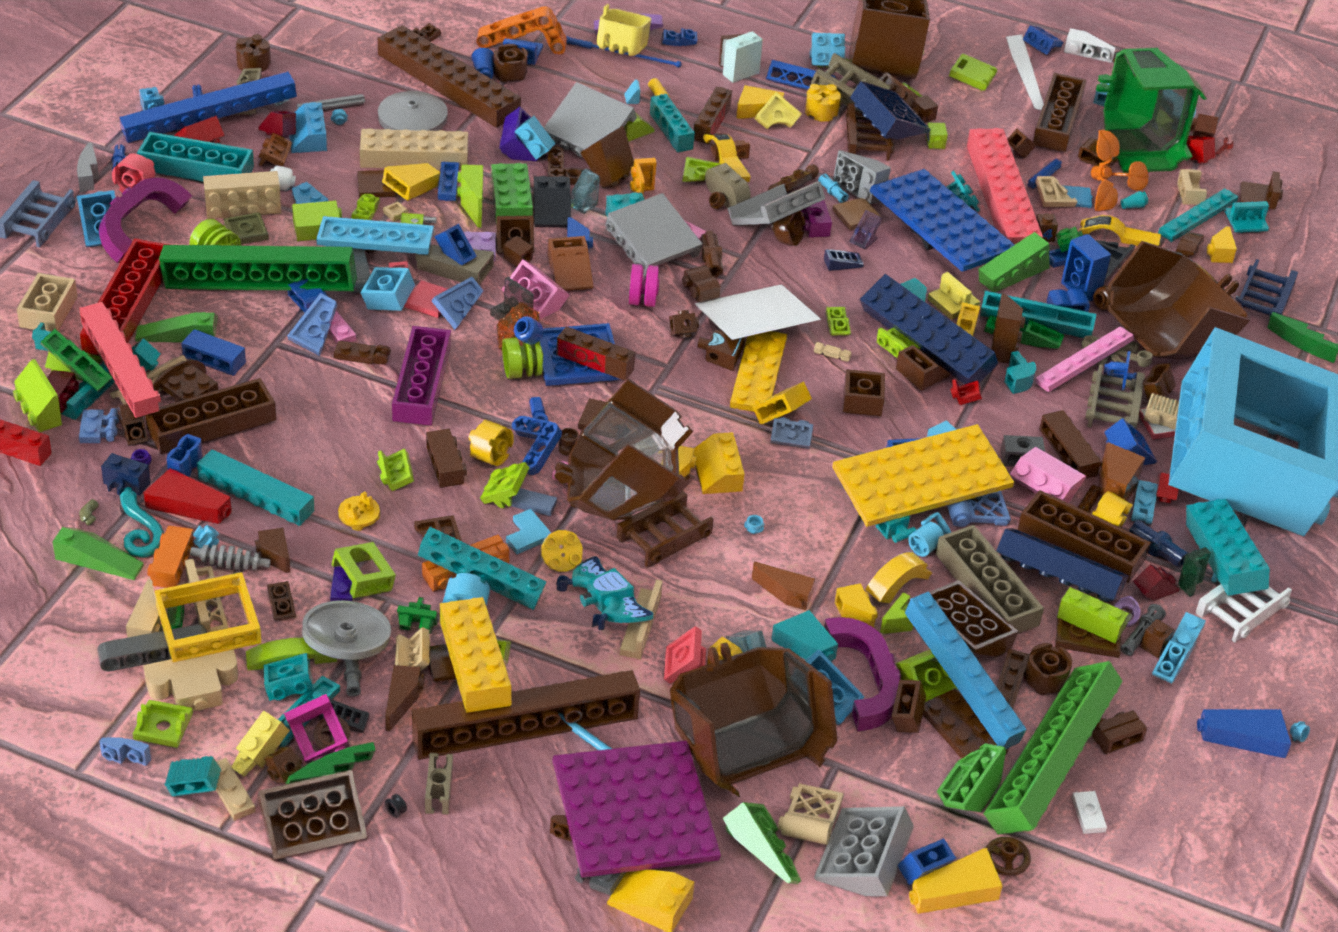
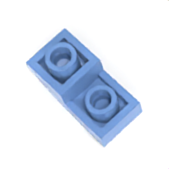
M117 737L101 738L99 741L101 755L109 761L122 764L128 758L130 761L147 766L151 761L150 746L143 742Z

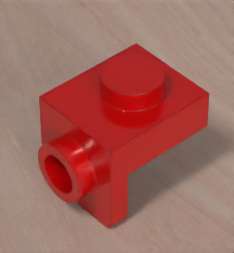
M956 379L952 380L951 394L953 399L957 398L959 405L982 399L978 381L959 386Z

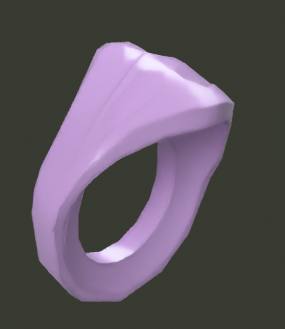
M1126 596L1115 603L1114 606L1121 610L1122 608L1132 610L1134 618L1129 621L1126 627L1133 626L1139 620L1140 607L1133 597Z

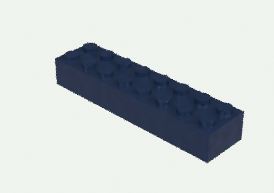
M884 274L860 298L866 313L888 329L895 328L918 345L920 350L925 352L964 385L974 381L980 383L998 365L997 357L993 350L887 274Z

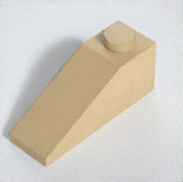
M150 579L147 580L126 625L127 638L163 630L156 607L153 583Z

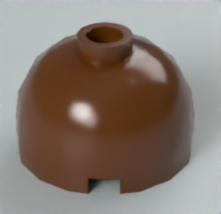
M797 211L772 223V230L779 242L788 246L800 244L804 236V231H801L802 225L805 226L803 213Z

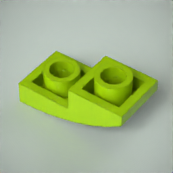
M372 194L362 195L357 200V208L351 214V219L372 220L380 198L374 197Z
M826 307V318L831 336L850 335L849 319L846 317L845 307Z

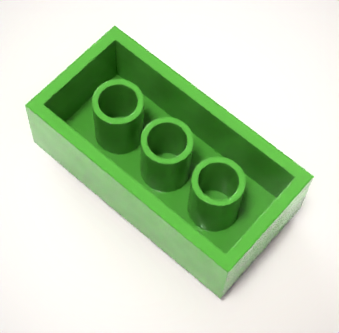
M527 163L491 164L495 221L497 216H533Z

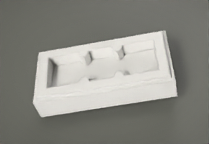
M1074 792L1072 800L1083 834L1106 832L1107 826L1096 792Z

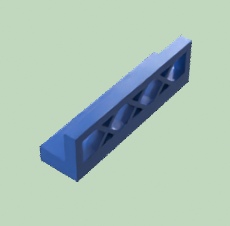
M772 60L766 79L809 90L810 86L805 85L802 80L812 81L816 71ZM773 71L783 73V75L777 78L771 76ZM792 75L799 79L791 82L786 76Z

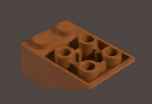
M585 236L548 239L547 256L554 282L565 291L593 289L590 258Z

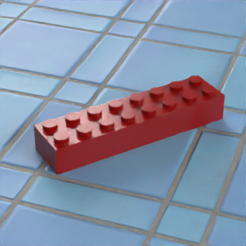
M134 238L98 303L103 302L106 309H110L112 319L117 321L119 331H123L126 343H129L163 280L159 257L163 245L170 244ZM83 327L80 332L82 351L99 355Z

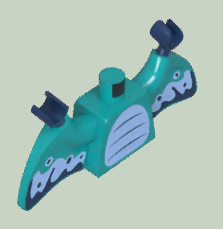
M593 556L578 565L572 573V579L565 575H560L557 578L556 589L560 592L567 591L568 585L587 589V593L580 595V601L584 607L594 604L602 612L601 614L593 615L592 627L598 626V630L605 629V621L633 623L648 621L654 618L653 612L636 602L634 587L615 568L606 571L597 556Z

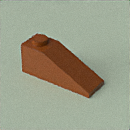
M754 561L751 579L785 605L802 610L807 609L813 595L815 578Z

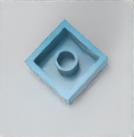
M374 267L361 291V295L367 309L402 311L415 287V283L409 268Z

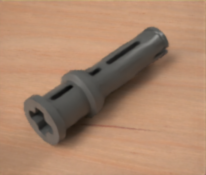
M1151 604L1148 607V612L1140 617L1139 625L1121 646V651L1125 655H1133V652L1143 640L1145 630L1156 619L1161 621L1165 618L1166 612L1163 607L1158 604Z

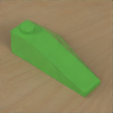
M62 527L52 541L55 559L131 580L136 579L144 566L143 562L93 532L72 527Z

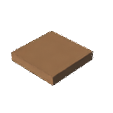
M862 198L833 205L832 209L850 231L880 223L882 219L869 202Z

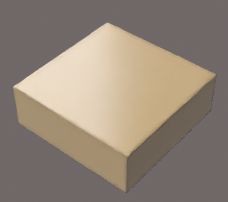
M399 202L383 207V213L393 222L401 219L402 213H409Z

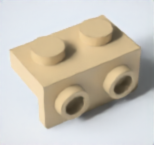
M422 627L410 639L400 634L396 637L395 665L420 667V672L428 667L430 663L429 630Z

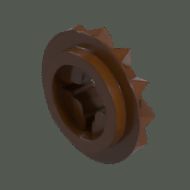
M337 716L346 738L349 740V737H351L350 727L344 719ZM325 718L317 723L313 734L315 743L321 750L335 744L334 738L331 742L329 736L325 735L331 733Z

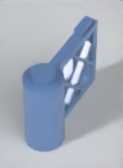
M1001 491L976 497L980 500L977 503L972 499L947 505L952 523L957 527H965L970 522L995 523L998 526H1007L1011 521ZM988 498H997L998 502L994 503ZM985 503L986 505L991 507V509L988 510L981 506V504ZM978 510L979 512L983 513L984 516L975 515L974 511ZM996 510L1003 516H997L993 512Z

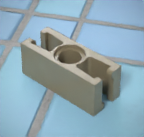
M430 753L425 794V813H434L432 799L435 798L440 799V803H442V814L449 815L453 754L446 755V766L444 765L443 769L437 768L439 754Z

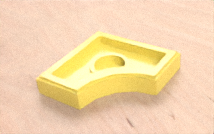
M775 92L754 119L766 129L776 124H783L791 128L802 113Z

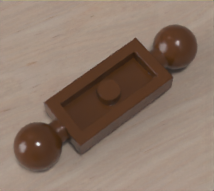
M811 164L807 166L805 171L802 169L796 170L792 175L782 177L781 181L770 185L768 190L784 184L786 192L816 178L819 175V168Z

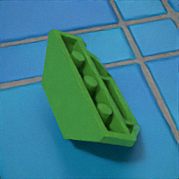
M983 744L979 750L971 752L957 761L937 790V794L945 807L976 812L983 810L1002 780L1006 753L1004 746Z

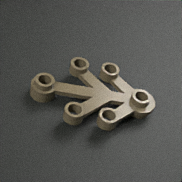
M1086 336L1081 342V347L1084 349L1099 339L1096 336ZM1131 342L1109 355V358L1113 362L1125 363L1119 356L1127 358V351H1131L1130 359L1137 361L1140 367L1145 368L1149 367L1152 363L1153 354L1149 351L1138 352L1139 344ZM1107 357L1096 363V365L1105 366L1107 364Z

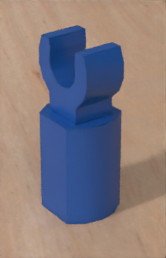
M532 397L529 401L532 417L548 421L542 398Z

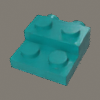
M307 653L264 665V687L269 701L282 700L289 695L303 694L307 690L313 689V678L310 672V660Z

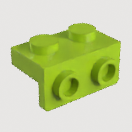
M882 327L878 329L876 343L897 358L899 351L912 345L920 349L918 345L895 328H891L888 331Z
M405 448L387 457L382 450L378 451L379 460H377V464L382 471L380 478L384 485H388L394 491L414 482L409 454Z

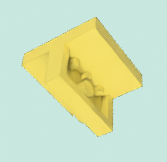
M948 272L942 274L940 288L928 293L927 300L951 320L958 317L962 302L980 306V301L972 295V292Z

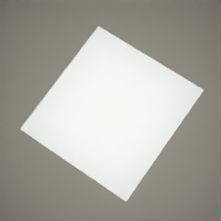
M782 284L695 303L732 340L821 320Z

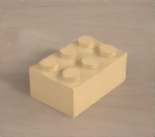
M38 273L17 308L19 327L36 329L39 323L42 322L45 323L46 331L52 332L54 329L59 331L78 297L75 279Z

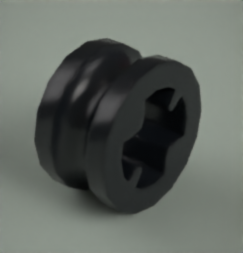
M394 794L391 797L392 799L388 798L385 800V806L393 817L398 818L400 812L405 813L407 811V805L400 795Z

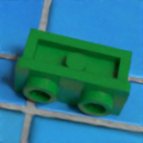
M1076 226L1070 229L1064 228L1056 234L1061 252L1069 249L1072 239L1083 236L1082 231L1078 232Z

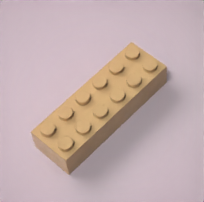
M361 129L360 168H385L388 166L428 163L435 169L440 170L441 162H459V170H461V166L468 163V132Z

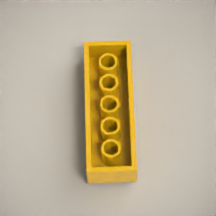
M484 598L440 603V624L466 713L511 706V683Z

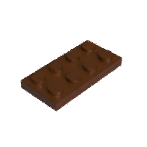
M956 688L925 702L924 717L961 759L971 752L979 750L983 744L997 745Z

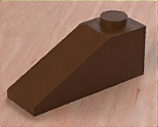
M393 665L385 714V731L392 730L418 699L419 690H423L424 676H420V667Z

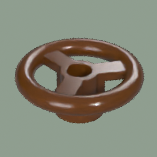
M998 837L990 841L986 846L995 869L1000 874L1007 876L1019 875L1026 871L1031 863L1029 849L1015 838ZM992 853L1001 857L1005 862V868L999 866L993 860ZM1023 854L1024 861L1022 865L1013 868L1014 858Z

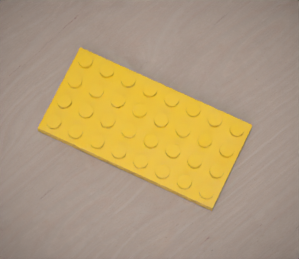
M978 424L834 461L832 466L866 527L1009 489L1014 485L1012 477Z

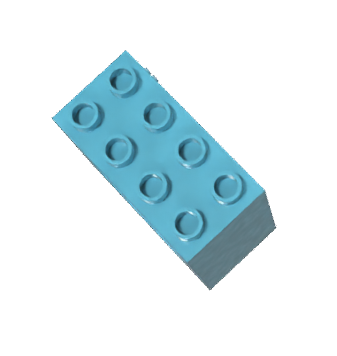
M1215 327L1181 383L1168 485L1209 501L1227 499L1233 510L1301 536L1306 535L1313 523L1322 525L1330 510V499L1332 497L1338 498V374ZM1234 418L1263 428L1272 435L1278 434L1297 441L1298 449L1234 425Z

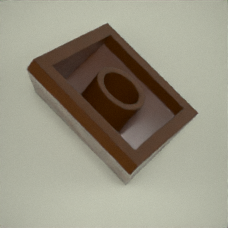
M497 216V253H504L505 243L515 236L532 245L534 253V216Z

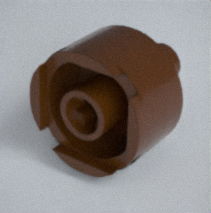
M259 34L236 40L237 67L240 70L261 68L263 72L268 69V65H271L270 44L267 40L263 39Z
M504 44L499 46L497 51H494L493 71L500 81L525 79L528 59L526 49L523 47L522 49L517 48L515 44Z
M1050 643L1036 645L1029 654L1024 673L1027 683L1039 695L1061 691L1070 675L1072 657L1067 650L1060 646L1058 649L1052 647Z

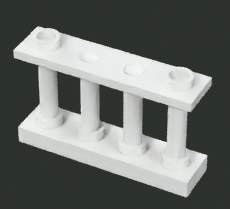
M1220 584L1200 598L1195 613L1201 618L1208 613H1214L1235 629L1232 641L1235 643L1241 638H1246L1251 630L1281 608L1285 609L1290 603L1289 597L1292 589L1287 588L1280 594L1271 587L1261 590L1272 599L1268 603L1262 601L1252 592L1240 594L1259 608V610L1253 613L1232 598L1233 595L1228 596ZM1226 603L1246 619L1240 623L1218 606Z

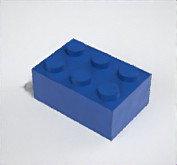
M1089 234L1072 239L1068 249L1061 284L1068 290H1084L1089 302L1093 301L1096 289L1104 286L1111 254Z

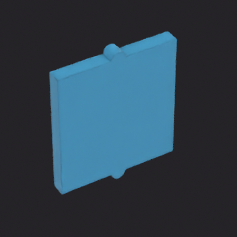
M1064 186L1068 190L1067 195L1071 199L1075 198L1077 200L1076 207L1092 208L1093 196H1091L1090 188Z

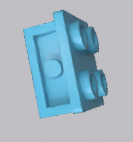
M812 33V47L809 51V58H812V66H828L833 53L845 59V34Z

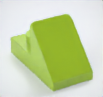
M902 593L884 615L880 633L890 634L913 630V624L905 614L910 602V595Z

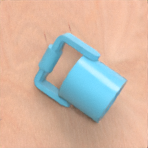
M938 512L924 519L921 522L922 526L909 535V545L918 556L926 557L937 549L940 536L951 533L946 521ZM933 518H935L937 524L934 523V522H931L930 520L933 519Z

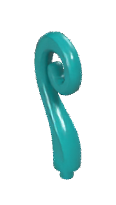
M126 487L120 494L122 508L129 517L150 529L153 533V541L143 547L134 545L133 541L136 539H141L145 544L150 541V535L147 531L135 529L126 534L124 547L130 555L146 558L153 556L155 549H159L160 538L164 530L154 517L139 507L137 494L130 487Z

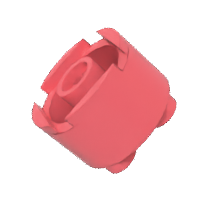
M133 153L126 156L112 171L114 184L117 183L122 193L129 186L133 188L144 179L155 178L153 161Z

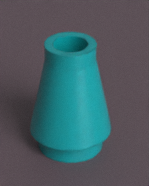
M1137 191L1121 199V207L1123 209L1144 208L1145 205H1148V196L1145 191Z

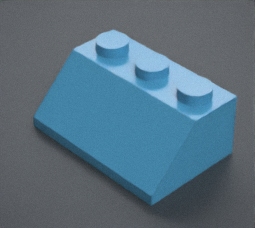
M305 103L294 112L296 113V134L289 135V139L292 142L291 153L327 151L322 103Z

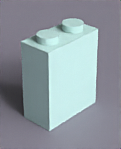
M752 31L726 41L723 75L732 83L759 73L763 39Z

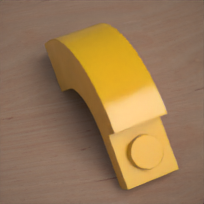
M905 552L886 563L872 578L865 590L879 602L890 604L905 583L913 578L928 580L932 572L927 569V563L916 554Z

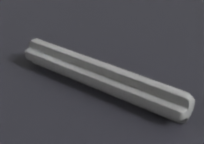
M363 94L314 102L322 103V109L325 110L365 103V97ZM305 103L297 104V109Z

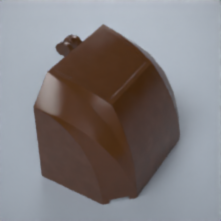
M1145 241L1139 243L1108 284V290L1110 291L1108 311L1156 358L1183 359L1195 357L1199 354L1215 327L1237 335L1250 322L1249 312L1231 295L1239 287L1237 280L1230 284L1232 280L1231 274L1225 275L1218 283L1203 267L1185 255Z

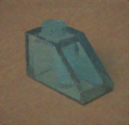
M586 168L582 171L571 191L572 208L585 214L598 205L599 175Z
M743 630L726 636L727 640L740 647L742 652L757 647H766L762 630Z

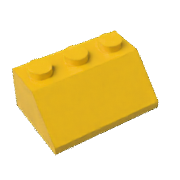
M733 432L714 433L694 448L693 456L697 457L696 470L703 494L743 491L745 473Z

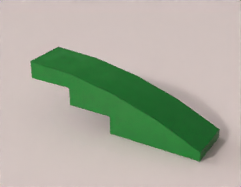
M1272 312L1267 326L1269 330L1299 349L1326 361L1335 362L1338 355V344L1323 339L1324 334L1307 329V323Z
M989 316L983 330L984 332L993 335L997 317ZM1029 320L1028 324H1024V328L1019 330L1022 332L1020 344L1059 349L1064 334L1032 320Z
M54 329L41 341L43 347L97 392L112 379V376L84 350L81 351L58 330Z
M374 742L348 747L311 762L289 776L286 784L352 770L356 762L372 759L376 751Z

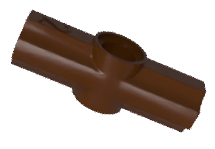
M706 231L701 235L702 261L705 262L711 275L717 278L723 274L722 246H719L717 234H714L713 231Z

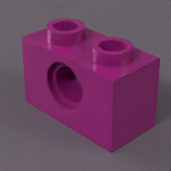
M825 200L800 210L804 215V230H807L809 238L830 237L832 220Z

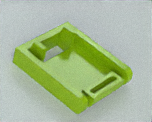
M962 53L951 68L949 76L984 91L998 70L996 67Z

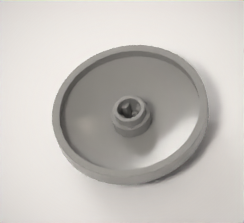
M404 91L392 94L385 98L378 107V120L384 129L439 131L445 126L448 118L445 103L440 98L421 91Z
M330 601L319 604L306 613L302 623V635L311 648L323 655L337 659L357 660L372 657L387 647L390 641L391 625L384 614L369 605L354 601Z

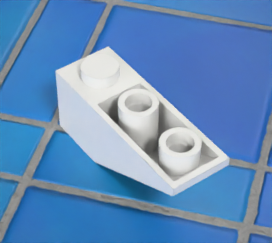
M1070 28L1064 52L1112 63L1115 47L1088 32Z

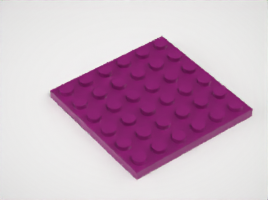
M687 741L553 755L552 762L581 878L720 860V850Z

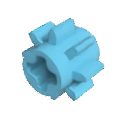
M206 524L204 528L199 525L194 531L193 536L196 538L193 542L199 548H203V545H209V548H212V545L219 543L217 538L219 533L210 525Z

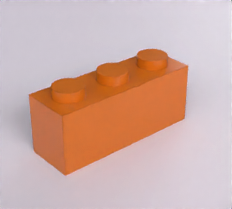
M168 525L165 534L162 533L159 549H155L154 561L152 564H149L147 571L153 586L168 588L179 585L185 569V560L189 559L191 547H194L195 544L193 542V529Z

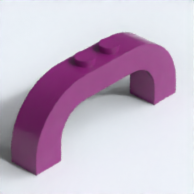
M148 178L140 181L133 188L129 186L122 193V197L117 196L111 201L110 208L100 222L99 236L105 251L116 263L123 259L132 240L123 232L121 220L143 202L148 200L161 202L176 214L186 206L192 195L178 183L165 178Z
M845 617L826 618L824 628L838 643V648H852L858 650L866 657L879 694L872 698L854 700L851 715L857 732L882 726L892 718L899 680H901L900 671L894 665L893 653H890L882 635L867 623Z

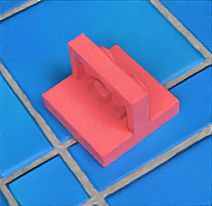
M693 627L666 646L664 680L668 683H673L681 673L705 666L706 648L701 646L702 630L698 627Z

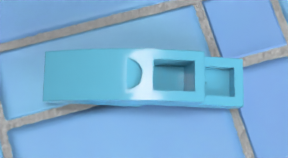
M1188 612L1185 613L1172 639L1169 640L1156 664L1152 675L1171 684L1174 682L1194 649L1206 620Z

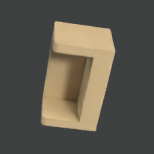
M1180 170L1177 184L1183 204L1198 205L1205 200L1207 190L1200 189L1199 185L1202 174L1201 170Z

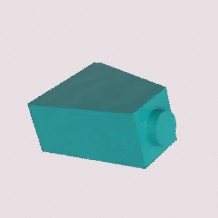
M810 610L773 625L771 640L783 648H789L805 660L818 649L831 662L836 659L838 643Z

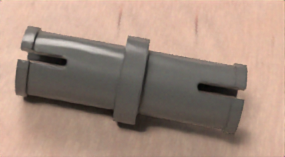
M359 659L345 660L344 680L347 683L346 692L349 696H358L361 693L360 680L362 678L361 671L359 670Z

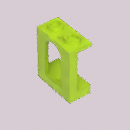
M374 542L335 549L332 567L342 566L352 581L350 594L353 598L392 591L396 574ZM372 558L381 572L363 575L356 563L371 560Z

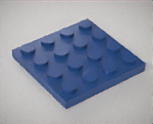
M609 323L567 326L615 344ZM565 327L543 328V335L539 342L543 351L542 373L546 386L622 380L556 355L557 337Z

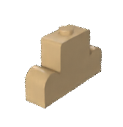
M234 649L178 662H172V659L143 665L145 681L151 698L163 700L169 697L170 694H173L176 705L191 707L193 711L222 705L221 685L234 684L238 679L237 659Z

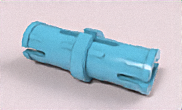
M827 174L819 177L818 182H821L827 189V193L833 195L840 203L848 200L849 195L840 188L838 182H834Z

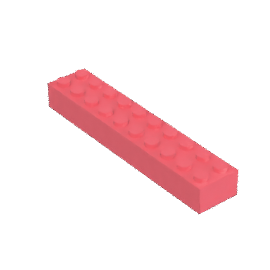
M970 129L967 148L995 228L1013 244H1017L1034 232L1043 238L1004 129Z

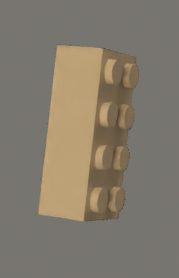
M278 171L203 176L207 219L228 218L260 212V215L281 213Z

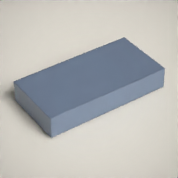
M520 488L517 495L513 497L511 506L524 510L531 509L533 512L551 516L557 504V497Z

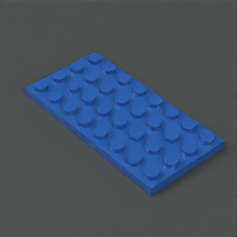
M925 169L873 185L870 188V193L962 272L990 262L1015 245Z

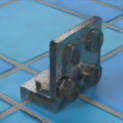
M506 277L504 301L491 308L490 315L514 331L515 324L520 318L525 316L533 318L534 295L531 291L518 284V282L510 277Z

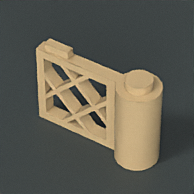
M804 784L793 787L790 794V799H793L790 808L784 816H780L778 822V830H781V835L828 845L844 793ZM802 793H807L813 797L804 799L801 795ZM830 798L835 799L836 801L827 804L824 800ZM818 802L822 806L812 809L810 805ZM803 807L807 810L805 813L795 812V810ZM827 812L830 818L826 819L818 815Z

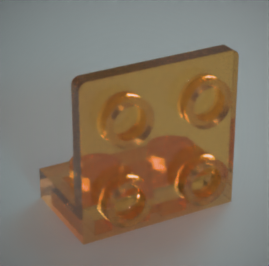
M522 301L516 307L514 306L497 323L498 349L502 351L503 339L516 337L514 327L520 318L528 316L540 322L539 312Z

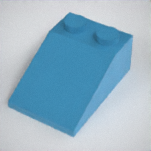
M114 190L77 196L86 248L102 245L99 236V226L103 216L111 206V201L115 198Z
M818 649L805 661L832 681L836 724L840 725L852 712L854 700L863 699L865 696ZM798 667L794 672V679L810 699L808 675Z

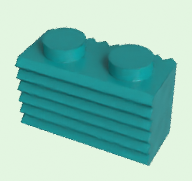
M203 756L201 759L193 758L192 760L172 761L164 785L172 796L216 791L221 768L212 756Z

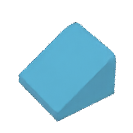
M634 80L625 92L627 104H639L640 102L638 80Z

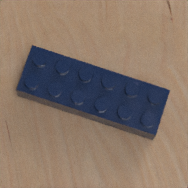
M1014 528L1004 530L996 550L1004 560L1010 562L1019 561L1021 567L1029 570L1036 568L1040 570L1039 574L1048 578L1058 577V582L1068 586L1075 584L1079 586L1078 590L1087 594L1093 592L1099 594L1098 598L1106 602L1120 599L1129 576Z

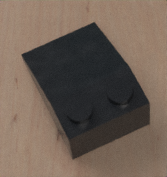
M534 177L535 227H567L568 217H571L570 177Z

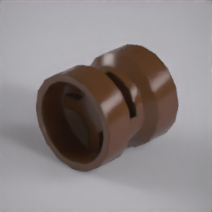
M564 428L561 430L562 436L559 439L558 451L562 455L569 456L579 433L573 428Z

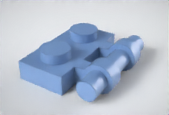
M112 408L108 415H104V410H83L79 442L101 443V438H106L109 442L114 441L118 431L116 424L119 423L117 409Z

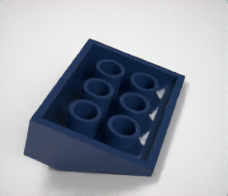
M860 81L850 97L854 102V106L862 110L863 116L872 121L871 124L881 131L880 134L886 139L893 138L898 140L931 131L895 91Z

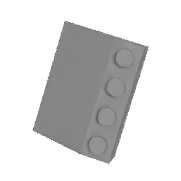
M905 806L842 808L815 873V880L864 896H888L898 870L897 865L901 862L914 827Z

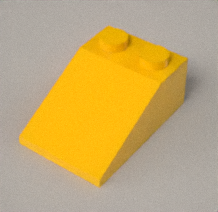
M649 869L626 872L607 901V905L666 932H673L693 899L695 882L674 872Z

